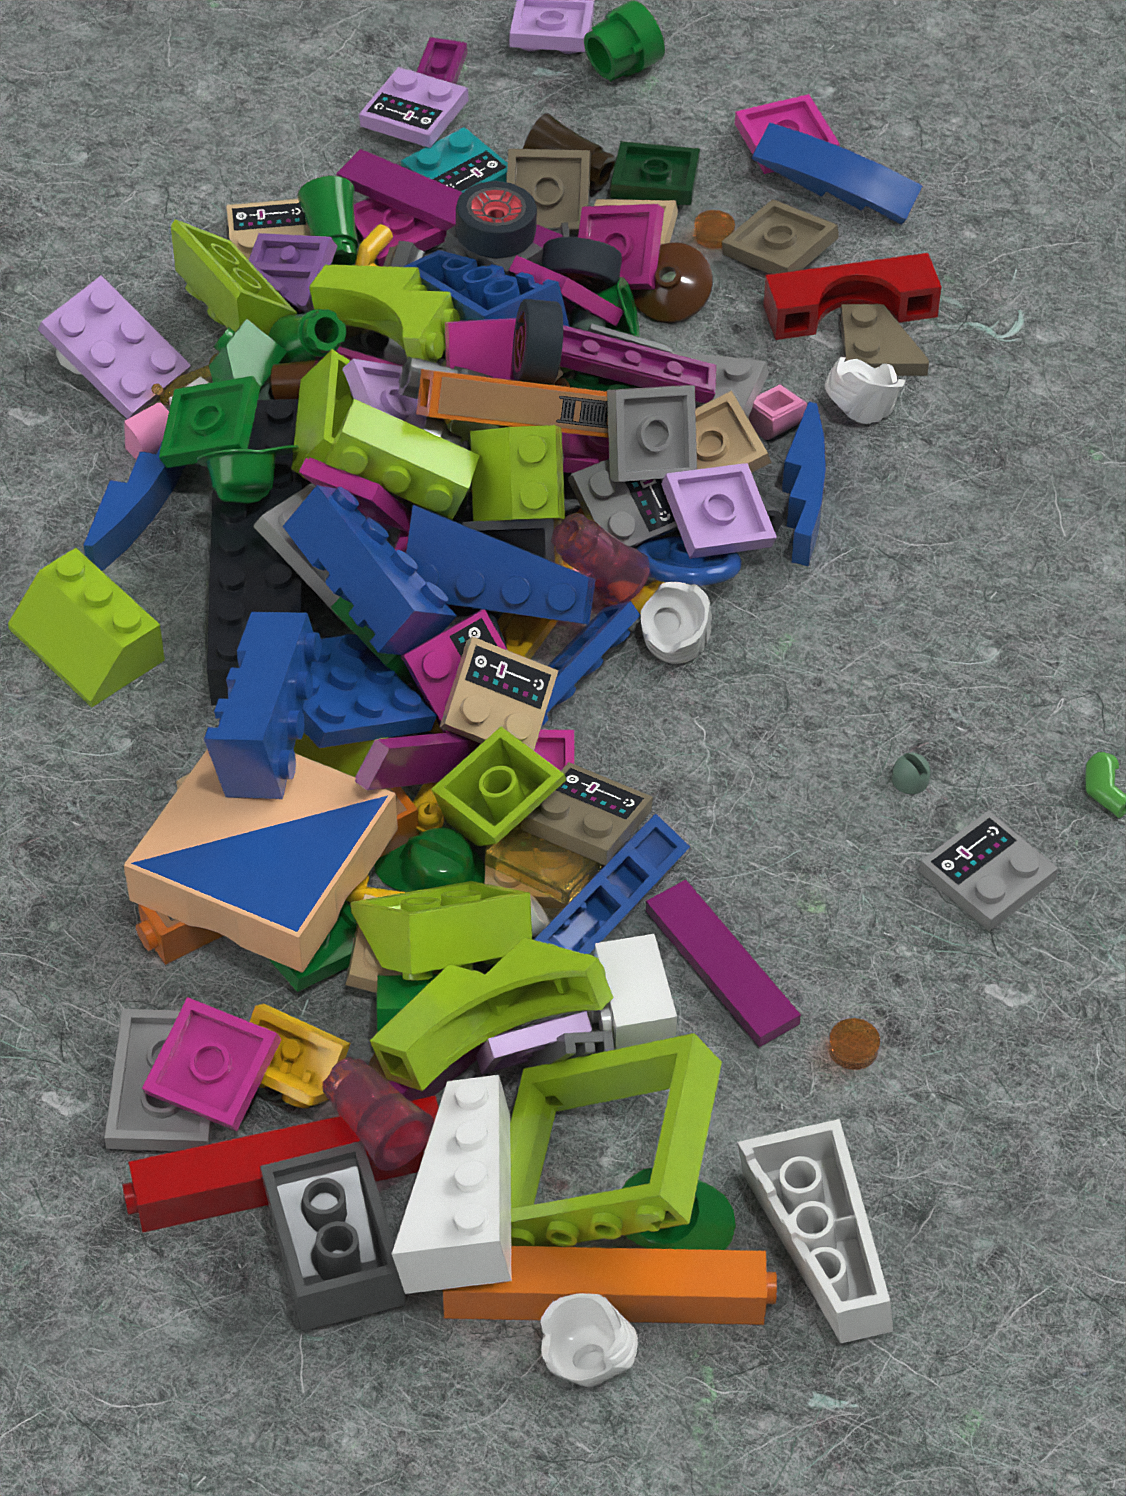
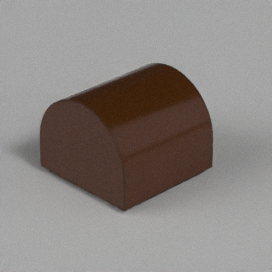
M311 360L274 364L271 371V386L274 400L299 399L301 379L319 361Z

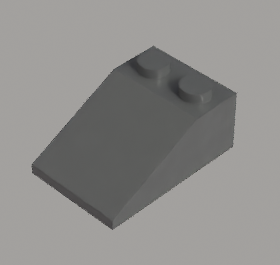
M363 1141L260 1166L301 1332L405 1305V1292L392 1256L395 1243Z

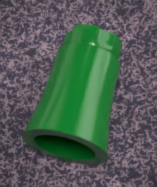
M323 176L310 180L299 189L297 194L298 201L306 218L310 236L331 237L335 242L337 249L331 265L355 264L358 240L355 229L353 184L339 176Z
M316 309L305 314H290L281 317L273 324L269 332V337L287 351L278 364L311 360L320 361L332 349L337 351L341 343L345 341V323L339 320L336 312L328 309Z

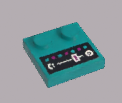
M465 127L436 141L431 148L425 147L401 160L402 167L460 192H464L469 187L482 182H507L508 163Z

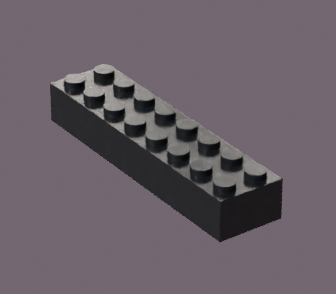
M299 399L258 400L248 449L263 450L294 445ZM293 452L275 458L272 488L258 502H224L219 498L212 485L207 675L211 706L217 705L219 699H228L226 678L230 667L240 668L237 659V649L251 612L305 613V581L253 527L263 514L305 488V479L291 469Z

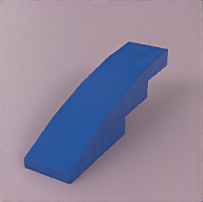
M771 122L768 124L751 157L752 160L821 197L827 192L861 211L867 206L901 225L906 221L923 187L921 184L845 148Z
M808 402L785 459L782 492L790 494L787 527L795 529L791 562L805 566L810 564L819 533L826 471L824 433L818 405L813 402Z
M161 445L157 454L139 452L127 483L109 481L83 545L85 556L102 572L122 555L154 520L174 490L186 466L166 468L159 458Z
M655 813L534 940L547 944L551 943L582 954H590L595 948V943H600L690 846Z

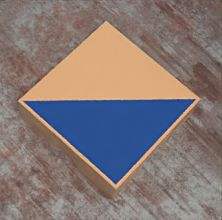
M207 749L125 862L124 871L129 899L134 903L160 912L187 925L220 933L242 948L303 973L337 922L338 915L346 898L366 878L398 830L396 795L386 789L367 791L355 782V777L295 754V775L292 780L287 779L283 799L225 797Z

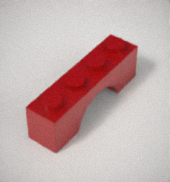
M921 253L766 275L763 306L775 340L816 335L818 325L823 317L831 311L841 308V304H884L898 323L937 318L942 286L929 253Z

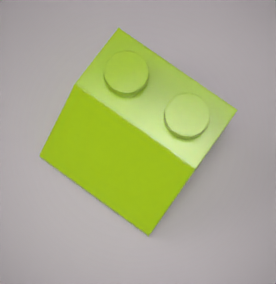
M556 425L520 426L470 431L471 451L480 455L472 478L473 522L565 519L561 427Z
M499 727L431 790L446 822L476 846L497 844L567 779L563 772L503 727Z

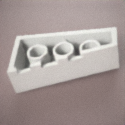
M499 1075L447 1081L392 1252L405 1294L512 1281L510 1113Z
M840 1119L737 1142L742 1174L840 1343L893 1332L890 1298Z

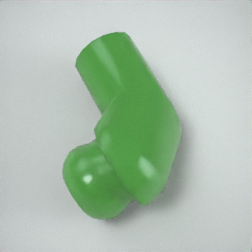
M1097 752L1086 763V792L1116 817L1121 818L1126 814V793L1115 786V769H1119V762L1110 753Z

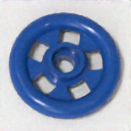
M669 536L650 540L640 545L634 554V564L640 572L652 579L665 583L681 582L697 586L718 584L735 577L742 565L741 558L737 552L690 559L681 536Z

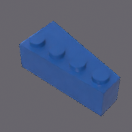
M441 250L403 266L419 268L422 285H425L427 291L450 292L453 307L458 311L460 321L516 318L520 303L524 299L558 302L562 308L563 325L569 326L560 285L557 281L547 279L543 282V285L537 284L534 281V276L531 274L520 272L515 278L505 275L504 268L491 264L490 266L478 267L475 259Z
M317 485L282 527L312 566L322 571H328L329 575L325 583L333 594L342 597L354 605L348 614L358 626L364 627L366 625L376 634L370 640V643L377 652L403 655L442 633L457 616L446 605L448 602L446 594L431 582L426 583L416 572L418 569L417 563L401 550L396 551L386 540L389 537L387 531L375 520L365 518L357 509L359 506L358 500L349 491L340 486L330 488Z
M413 505L406 554L417 563L418 569L416 572L426 583H433L448 597L446 604L589 625L596 579Z
M251 612L237 649V659L240 668L230 667L226 678L228 699H219L214 710L215 718L219 719L218 728L208 727L204 737L225 797L283 799L287 779L292 780L294 778L296 757L293 750L296 739H302L304 733L303 704L304 700L311 699L313 691L311 667L313 661H318L321 654L320 634L313 632L308 613Z

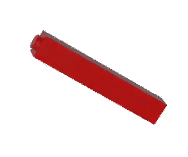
M436 1096L129 1161L132 1182L122 1184L128 1215L139 1214L142 1233L267 1206L269 1203L260 1166L363 1141L375 1182L418 1173L439 1109Z

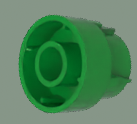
M630 0L609 11L605 15L604 20L593 26L592 30L584 36V48L591 65L600 76L608 79L609 82L622 76L629 77L634 73H639L661 61L665 54L663 35L655 18L643 4L635 0Z

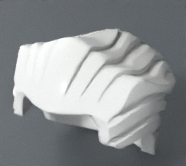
M840 357L831 369L824 384L830 398L848 417L856 422L871 424V422H880L882 418L888 417L894 410L899 391L902 389L905 380H897L895 370L890 364L883 363L879 367L873 368L859 359L844 362L845 357Z
M681 582L662 583L641 610L642 631L647 648L656 658L667 663L680 664L696 658L699 652H703L705 643H708L711 633L712 614L710 600L701 588L695 584L689 585Z
M582 1293L560 1297L558 1300L553 1301L543 1314L541 1327L544 1336L541 1352L547 1368L552 1374L581 1386L594 1387L622 1373L633 1365L638 1347L637 1333L629 1321L605 1297L599 1294Z

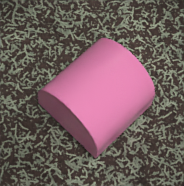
M780 384L756 397L748 418L754 430L763 439L769 440L799 425L807 403Z
M161 402L124 421L125 449L136 460L140 451L153 454L158 453L169 411Z

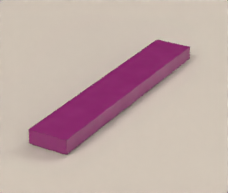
M359 149L336 173L337 176L349 180L354 186V191L447 231L456 224V205L459 196L463 192L365 150ZM536 224V234L533 242L543 248V244L548 240L563 237V235Z

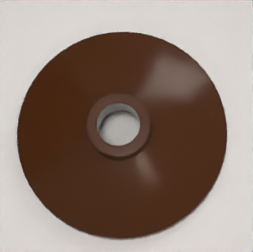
M678 242L660 244L658 265L655 272V289L631 290L635 305L645 316L663 323L680 322L694 316L707 303L713 287L712 270L704 255L694 247ZM668 272L676 273L675 278L671 282L662 281L664 274Z

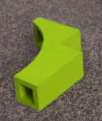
M324 265L309 286L314 310L328 309L337 313L339 320L345 323V325L373 330L393 339L406 351L407 359L408 357L420 358L436 363L442 357L446 348L445 322L460 321L459 313L453 307L451 293L427 291L425 285H422L418 267Z
M524 937L486 974L449 964L370 1040V1043L388 1080L423 1091L452 1063L487 1041L488 1038H492L524 1023L551 1015L584 1010H602L614 997L605 977V969L597 957Z

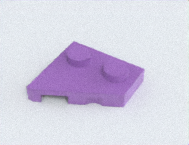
M258 233L249 261L286 301L307 313L314 310L309 286L324 265H331L337 245L331 237Z

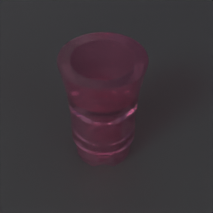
M580 513L568 515L561 524L556 526L551 539V543L555 545L556 551L561 555L562 560L575 571L596 579L594 591L606 605L612 606L628 602L644 587L650 573L649 559L644 553L626 545L607 532L597 522L588 520Z
M348 1057L332 1067L329 1076L323 1081L322 1090L331 1101L333 1109L345 1120L363 1143L375 1165L381 1170L389 1171L405 1165L416 1157L428 1143L434 1124L433 1117L409 1101L389 1084L374 1067L368 1066L361 1058L352 1059Z

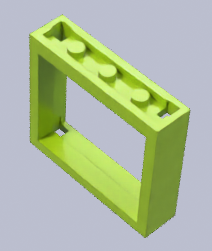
M695 1033L523 1069L510 1121L511 1246L570 1247L580 1242L603 1238L616 1239L621 1235L644 1231H659L661 1228L689 1224L722 1061ZM670 1089L650 1184L534 1205L556 1112Z

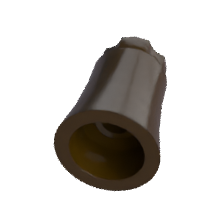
M549 113L543 114L535 122L523 146V149L590 150V189L594 191L603 189L610 179L611 172L615 166L614 155L603 151L602 146L572 131Z

